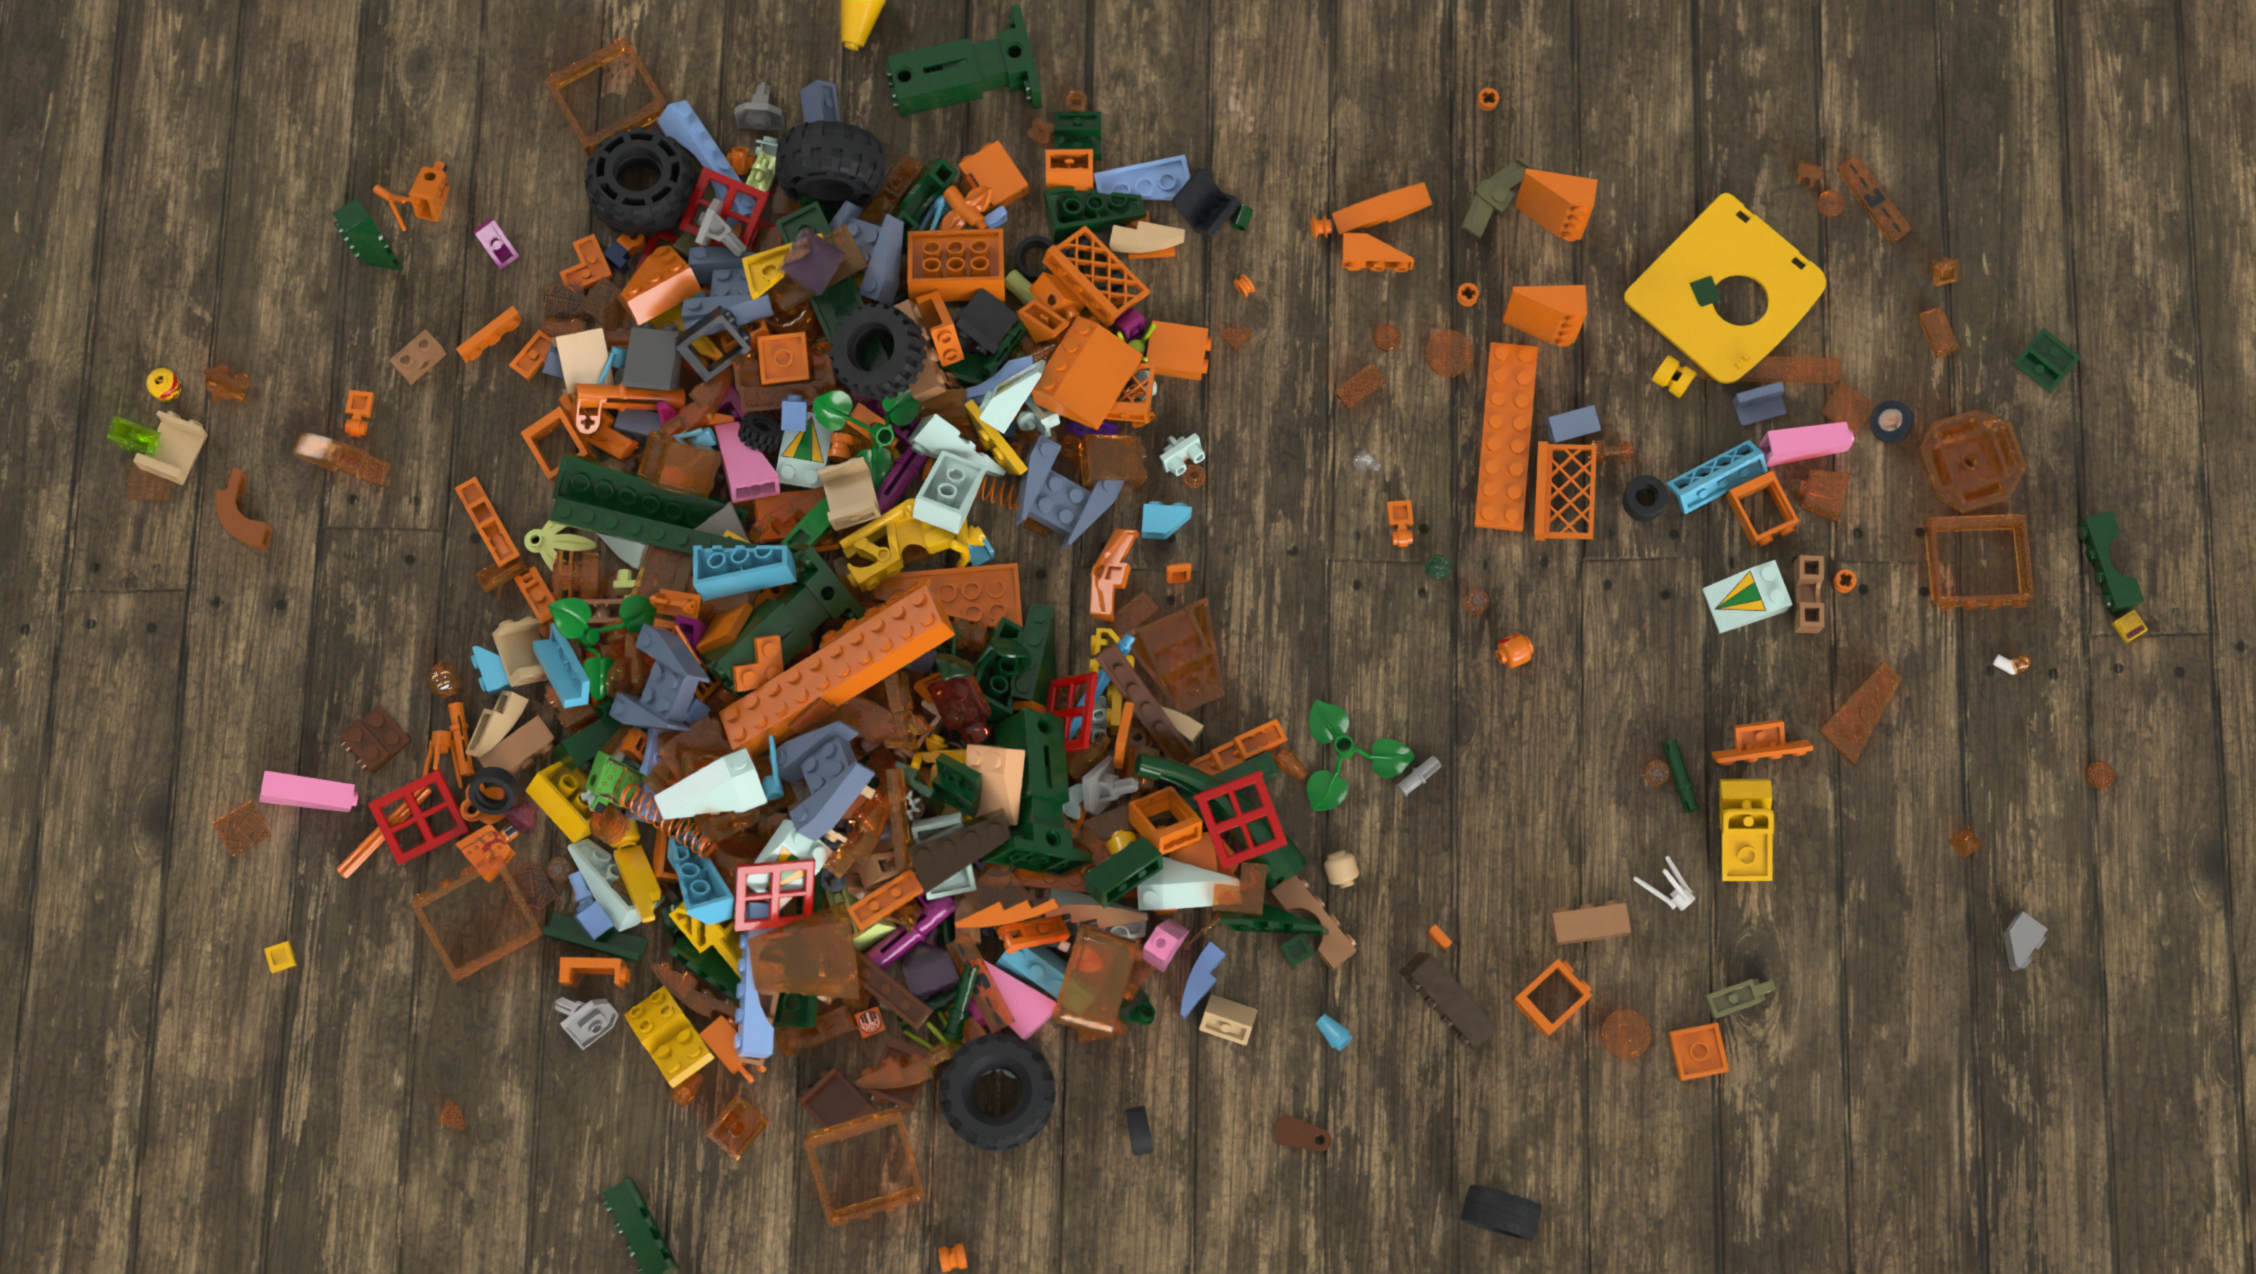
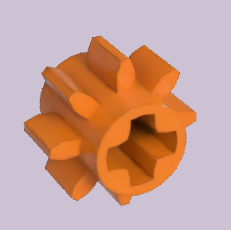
M734 147L732 148V153H727L726 159L737 175L748 174L749 169H752L753 164H755V154H749V148Z

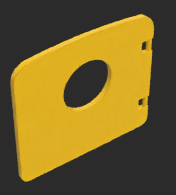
M1723 193L1626 290L1624 302L1713 379L1720 383L1730 384L1737 382L1754 368L1799 323L1823 293L1826 286V278L1819 267L1799 253L1800 251L1744 207V204L1729 193ZM1739 211L1750 219L1747 223L1736 216ZM1795 257L1805 265L1802 270L1791 262ZM1741 275L1749 277L1758 282L1764 289L1768 300L1767 311L1754 324L1747 326L1730 324L1717 314L1713 303L1703 307L1699 306L1689 283L1708 276H1712L1715 285L1730 276Z

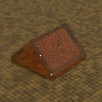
M736 1094L704 1134L735 1160H738L770 1121Z

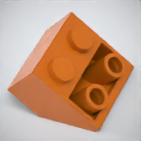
M1093 149L1046 150V189L1066 186L1075 187V190L1088 192L1089 189H1093Z

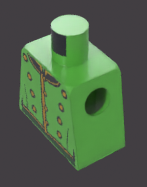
M598 751L585 785V789L597 794L589 808L603 815L609 802L622 807L619 803L622 791L630 783L635 782L640 785L646 775ZM633 786V787L627 792V794H626V796H625L624 804L628 801V799L631 797V795L635 792L636 786Z

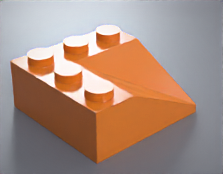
M670 245L657 248L653 254L646 258L617 299L636 323L641 325L683 302L684 299L700 293L702 290L691 267Z

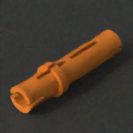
M463 702L448 704L451 726L449 728L454 737L459 777H468L475 775L472 756L465 754L469 745L467 732L469 730V723H466Z

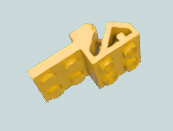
M1097 628L1096 635H1091V655L1097 654L1113 642L1117 644L1120 638L1112 629ZM1127 655V660L1134 668V657ZM1090 659L1089 673H1098L1102 667L1096 659ZM1110 680L1107 685V704H1112V708H1107L1106 728H1111V735H1117L1122 716L1123 696Z
M1719 779L1722 881H1772L1773 810H1771L1772 787L1770 779Z
M735 897L732 918L710 925L688 915L683 901L669 916L700 953L713 945L741 979V974H738V962L740 958L742 959L739 938L743 931H734Z
M664 985L638 1005L631 1008V1010L624 1014V1017L642 1045L654 1059L667 1082L674 1088L714 1059L694 1025L683 1014L682 1008Z

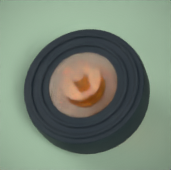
M1896 400L1885 401L1876 406L1872 411L1869 420L1870 429L1878 440L1889 444L1898 443L1906 439L1912 432L1914 417L1911 410L1904 403Z

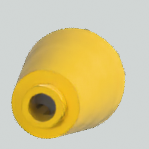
M841 0V42L845 44V48L858 51L859 47H864L886 0Z

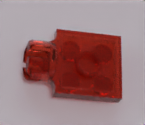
M974 674L954 677L946 681L940 680L931 683L927 687L947 730H957L966 745L973 744L972 741L976 745L980 744L991 735L986 718L992 714V711Z

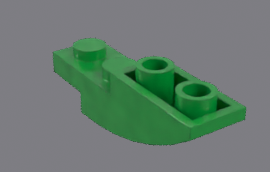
M826 497L782 540V545L789 547L795 541L814 547L824 539L833 528L827 512H830Z

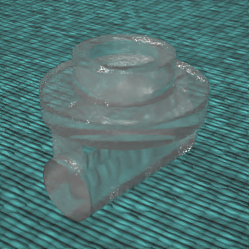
M1360 450L1355 455L1354 467L1359 474H1365L1367 468L1375 471L1380 469V463L1371 455H1368L1366 450Z

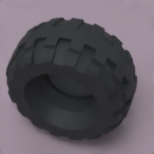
M817 120L810 123L805 122L786 131L782 141L778 143L775 176L779 180V187L782 189V192L788 197L793 198L796 202H798L799 197L805 195L835 210L840 209L845 201L856 206H863L868 204L869 201L874 200L882 189L885 178V151L879 139L873 133L862 129L860 126L846 124L841 121Z
M633 127V130L626 132L624 129L613 133L614 136L612 138L606 137L597 145V150L590 154L587 161L585 188L594 214L599 220L602 219L608 228L618 233L623 231L627 236L637 237V234H646V237L657 235V231L663 229L665 232L675 226L677 220L681 221L695 189V176L688 153L682 149L681 144L671 136L666 137L664 132L654 128L651 131H646L643 127ZM636 167H648L661 174L660 180L653 187L643 191H631L618 184V180L626 171Z
M995 1033L974 1038L956 1050L944 1068L939 1093L943 1114L948 1124L958 1136L975 1147L985 1150L1003 1151L1020 1147L1040 1133L1052 1114L1056 1091L1052 1070L1038 1049L1019 1037ZM993 1069H1003L1011 1072L1021 1085L1022 1094L1018 1106L1011 1113L1004 1116H991L984 1113L976 1104L974 1089L978 1079L984 1073Z

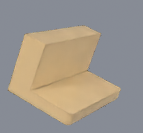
M1211 994L1199 1030L1246 1046L1258 1010Z

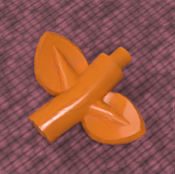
M955 185L946 189L943 193V198L953 210L943 217L940 230H965L967 224L972 229H988L985 217L981 213L990 204L992 189L987 186L975 187L966 195V198H964Z

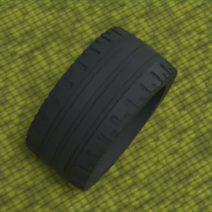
M1470 1185L1465 1197L1461 1221L1491 1232L1533 1241L1542 1205L1500 1190Z

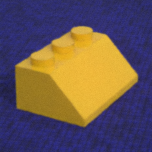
M559 761L538 772L525 791L573 843H576L589 836L616 811L612 810L611 802H609L603 815L598 812H591L588 801L581 800V793L587 792V789H585L588 780L587 774L584 771H580L579 768L571 771Z

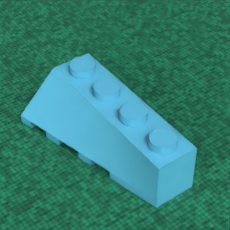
M693 545V586L698 594L702 595L701 599L703 601L796 582V561L787 545H757L756 548H746L745 545H736L735 548H723L722 545H712V548H703L702 545Z
M692 830L688 832L686 839L693 833ZM686 832L678 837L679 841H684ZM694 835L685 842L687 846H691ZM669 837L667 858L677 873L686 913L707 925L731 919L734 897L708 856L701 858L698 856V853H693L691 848H686L684 843H678L676 838ZM700 842L693 847L695 851H698Z
M1044 945L1019 949L1012 954H1008L1005 950L994 965L1011 976L1046 990L1080 1016L1084 1014L1101 989V987L1099 990L1095 989L1065 967L1067 962Z

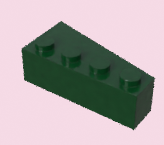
M1002 617L992 628L981 654L988 645H991L990 640L995 637L1010 638L1022 645L1024 628ZM994 651L988 652L975 670L974 675L970 677L959 704L994 724L1013 715L1012 702L1016 692L1015 679L1019 669L1017 666L1018 658L1003 657L995 654Z

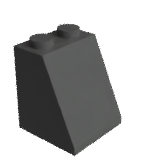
M643 323L639 327H631L622 386L669 391L680 388L682 355L675 348V338L684 331L677 330L675 325H663L662 329L653 328V323Z

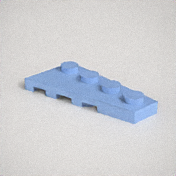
M1185 155L1093 173L1097 193L1111 194L1112 192L1141 195L1142 200H1172L1190 179Z

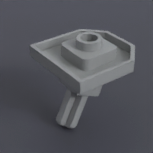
M762 82L761 85L757 86L756 94H753L751 103L745 102L735 107L734 114L738 129L785 131L782 109L770 104L771 87L766 85V82Z
M714 198L706 213L702 212L697 225L700 228L695 242L709 246L711 238L723 242L736 257H739L746 251L747 247L720 216L724 202Z
M1107 756L1082 778L1084 810L1094 816H1099L1110 806L1112 800H1117L1122 794L1136 792L1139 789V781L1130 777L1120 780L1115 775L1114 757Z
M563 997L555 1001V1010L569 1016L560 1023L561 1026L582 1050L611 1030L619 1015L606 998L590 1000L586 1004L579 1000L574 1003Z

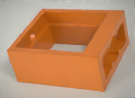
M561 406L521 432L548 480L556 483L560 466L553 470L537 442L562 425L566 427L580 451L576 455L592 460L596 458L584 436L577 429L569 411Z
M1773 471L1729 490L1725 496L1752 547L1760 544L1761 547L1774 540L1772 538L1781 534L1784 537L1795 531L1794 527L1799 522ZM1767 488L1785 523L1757 535L1739 500Z
M1172 786L1129 802L1128 821L1162 855L1202 839V820ZM1169 810L1179 821L1176 824L1157 830L1147 818Z
M1559 959L1512 1001L1545 1038L1551 1035L1593 996L1589 992L1591 991L1589 985L1583 979L1578 980L1572 974L1574 972L1573 968L1566 961L1561 962ZM1557 970L1579 993L1581 998L1552 1024L1526 996L1552 972Z

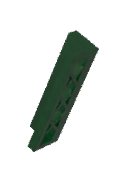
M553 913L549 927L545 926L542 933L547 938L642 964L649 943L648 939L613 929H608L595 940H591L576 919Z

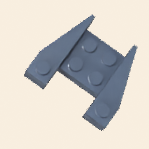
M845 201L829 224L835 237L843 232L847 233L849 237V242L841 246L840 250L852 245L856 251V255L845 260L846 263L859 258L863 265V268L857 270L865 273L859 289L861 296L892 306L900 281L904 222L889 214H886L882 227L859 220L863 209Z
M716 246L690 248L688 265L691 267L698 284H711L710 297L683 300L682 320L686 330L720 305L725 311L729 309L734 314L738 326L773 315L768 292L763 293L755 300L750 295L742 258L757 253L745 251L741 256L736 257L728 248ZM720 322L703 335H711L727 329Z
M1040 435L1033 441L1023 461L1028 470L1021 474L1015 524L1019 525L1027 516L1065 536L1060 549L1064 550L1115 502L1124 480L1106 470H1102L1095 476L1089 490L1079 486L1051 470L1062 446Z
M643 624L635 647L656 660L642 696L617 692L609 715L622 724L650 729L690 732V728L683 724L699 681L709 683L710 679L678 635L666 628Z
M840 720L789 740L776 749L779 777L793 785L803 777L806 779L811 796L789 812L796 832L813 841H817L834 828L875 775L873 770L857 762L849 743L850 740L859 734L858 730Z

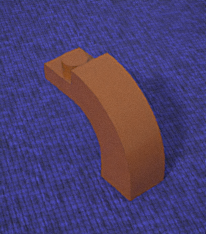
M233 468L231 475H228L225 486L227 490L217 489L215 503L219 520L224 528L241 544L251 549L267 552L273 529L265 522L244 517L241 502L248 476L243 470Z

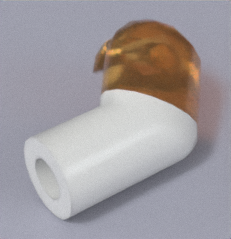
M1998 654L1993 665L2009 674H2017L2030 667L2031 658L2027 654H2020L2019 657L2009 660Z

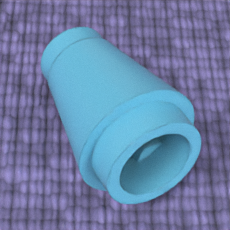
M1324 1014L1316 1022V1026L1332 1048L1340 1051L1351 1041L1350 1030L1327 1014Z

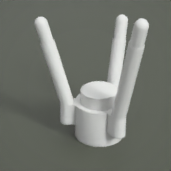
M1666 856L1665 860L1680 883L1679 885L1667 869H1663L1662 872L1675 888L1670 893L1672 899L1636 876L1633 878L1635 882L1665 901L1672 909L1678 907L1682 911L1696 899L1692 894L1693 891L1687 886L1669 856Z

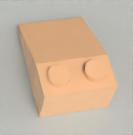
M967 744L965 765L982 774L981 799L975 817L1004 808L1010 825H1018L1025 750Z

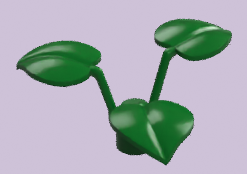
M910 388L905 393L897 392L898 396L892 399L885 396V399L881 401L882 408L887 412L884 415L885 425L876 423L868 426L848 415L852 411L853 404L850 396L845 392L832 390L816 397L813 401V412L817 421L824 428L832 431L841 430L847 419L869 431L871 440L876 443L871 446V450L862 449L859 451L856 457H864L870 468L875 491H877L887 477L892 463L889 450L883 447L891 444L894 439V432L891 429L892 425L889 422V418L895 425H908L916 418L921 402L912 397Z
M640 595L629 596L623 600L619 608V616L623 623L593 628L586 624L590 620L592 613L589 605L584 600L579 598H563L548 605L558 632L563 637L572 639L575 645L585 646L586 651H590L596 656V658H587L583 664V669L590 680L589 693L595 700H601L618 682L619 669L612 658H601V654L592 648L599 640V633L626 627L630 636L638 637L643 624L653 625L654 617L656 616L655 607L650 604V599Z
M1316 700L1309 717L1311 735L1321 744H1328L1335 739L1334 748L1337 754V762L1334 775L1330 771L1320 770L1309 778L1307 794L1311 809L1314 811L1330 810L1341 804L1346 798L1348 783L1346 780L1338 778L1342 759H1349L1355 752H1358L1364 757L1373 760L1372 769L1377 775L1383 778H1394L1401 774L1414 760L1413 752L1396 740L1380 739L1372 745L1373 755L1368 754L1360 749L1359 746H1354L1350 736L1344 735L1348 731L1350 723L1347 713L1338 706Z

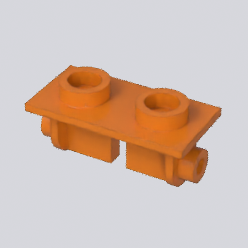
M660 589V593L651 595L650 604L657 608L656 613L698 619L702 595Z

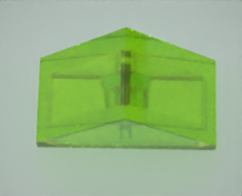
M114 415L106 439L124 450L153 455L161 432Z

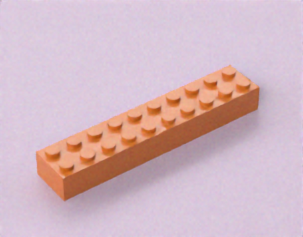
M927 585L922 586L721 710L719 715L732 750L737 752L746 748L752 760L770 749V735L774 736L775 745L953 637L955 632L940 597Z

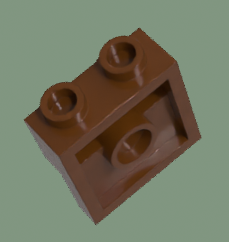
M379 704L361 720L356 719L339 734L343 739L340 744L349 754L354 751L359 757L355 760L364 771L370 769L374 774L412 742Z

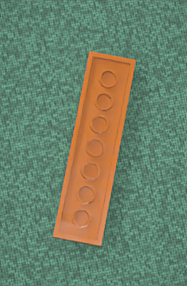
M1490 342L1474 527L1520 532L1523 530L1538 347Z

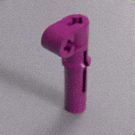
M914 419L905 426L893 423L894 435L900 438L898 444L906 448V450L899 459L894 460V467L876 491L881 515L895 507L911 482L919 478V471L930 457L925 454L923 456L917 454L911 449L912 445L907 442L920 422L917 419Z
M924 892L917 897L923 905L912 915L904 916V921L897 926V929L890 932L865 955L883 970L887 969L919 940L923 942L926 934L959 907L950 896L927 901V896Z

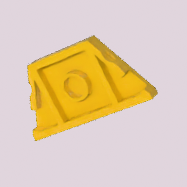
M971 399L964 404L980 438L978 440L980 445L986 452L990 450L994 456L993 461L1004 468L1008 474L1021 475L1026 472L1028 468L997 429L979 419L981 410L974 400Z

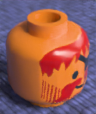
M1514 633L1502 638L1498 642V650H1496L1495 654L1501 664L1504 663L1509 668H1515L1527 663L1531 659L1534 649L1527 636Z

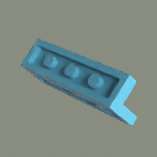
M1747 440L1666 484L1667 488L1677 497L1680 510L1687 514L1729 492V490L1764 474L1768 469L1764 453L1750 440ZM1747 450L1751 451V453L1747 455H1740L1741 453ZM1724 462H1730V464L1726 466H1719ZM1703 473H1710L1705 477H1698ZM1682 484H1689L1682 489L1678 488Z
M550 623V638L533 641V651L563 707L588 704L590 680L568 640L558 632L555 623Z

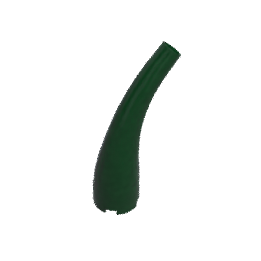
M1139 753L1134 764L1135 775L1153 780L1164 779L1188 790L1194 795L1225 784L1223 781L1199 769L1153 755ZM1237 790L1234 791L1242 814L1259 808ZM1228 794L1208 800L1209 807L1217 814L1221 821L1236 816ZM1266 816L1246 823L1255 846L1275 839ZM1240 826L1228 830L1241 851L1248 849ZM1284 830L1283 833L1288 845L1248 860L1267 890L1275 888L1277 881L1288 880L1305 867L1304 865L1308 864L1297 845Z

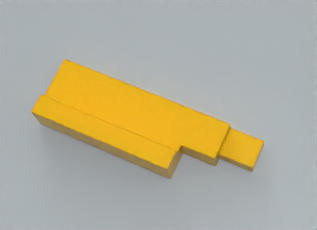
M642 845L614 850L613 858L642 923L655 920L653 901L660 900L661 889Z

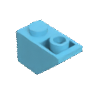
M1150 501L1149 504H1144L1142 538L1167 539L1191 518L1192 507H1187L1185 503H1173V506L1163 505L1159 501Z
M479 646L472 647L474 655L471 656V660L475 669H480L482 677L478 679L483 692L487 691L493 697L500 694L502 690L509 691L519 687V685L510 687L499 655Z

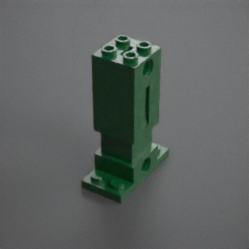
M1020 4L1011 6V15L1008 16L1009 29L998 31L997 39L972 44L971 39L966 38L888 56L889 65H885L894 110L899 109L900 115L903 117L983 99L982 92L1008 87L1010 93L1024 90L1027 103H1032L1033 110L1042 108L1041 87Z
M795 541L788 547L792 551V556L796 563L802 566L796 572V582L775 600L767 598L753 610L735 641L709 651L702 656L707 662L705 667L712 675H718L722 679L720 684L729 694L733 693L736 697H744L755 690L735 691L732 666L756 662L753 638L780 635L784 667L813 640L809 634L827 618L835 620L840 616L846 621L853 618L858 620L865 616L863 608L811 545Z
M1031 708L1021 709L1019 713L1005 718L994 725L996 747L1025 750L1018 825H1010L1012 838L984 855L983 860L988 863L1062 877L1093 862V854L1091 852L1082 851V848L1073 847L1072 830L1064 828L1062 805L1070 802L1063 718L1053 716L1052 713L1034 712Z

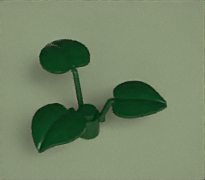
M950 621L955 635L949 638L951 641V654H937L935 656V664L943 680H947L946 684L950 688L964 690L968 677L974 675L975 670L988 652L994 651L997 655L1009 658H1031V654L1023 645L1013 639L995 637L990 640L991 645L986 647L974 665H972L969 661L956 657L955 637H961L963 631L957 624Z

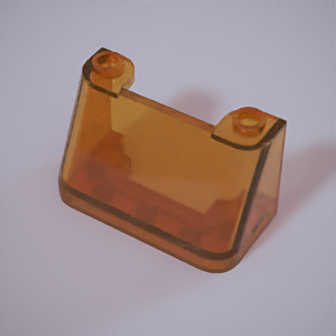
M1085 923L1081 924L1051 1021L1112 1038L1113 1034L1117 1035L1122 1020L1118 1019V1012L1135 961L1140 962L1142 958L1143 948L1140 947L1142 941L1104 929H1098Z

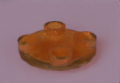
M625 656L614 662L606 677V690L613 700H615L617 692L636 696L642 695L647 683L645 662L634 656Z

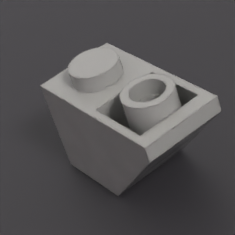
M2024 911L2016 915L2003 933L2009 968L2012 971L2020 968L2025 969L2033 958L2030 954L2034 948L2038 950L2046 940L2044 934L2048 929Z

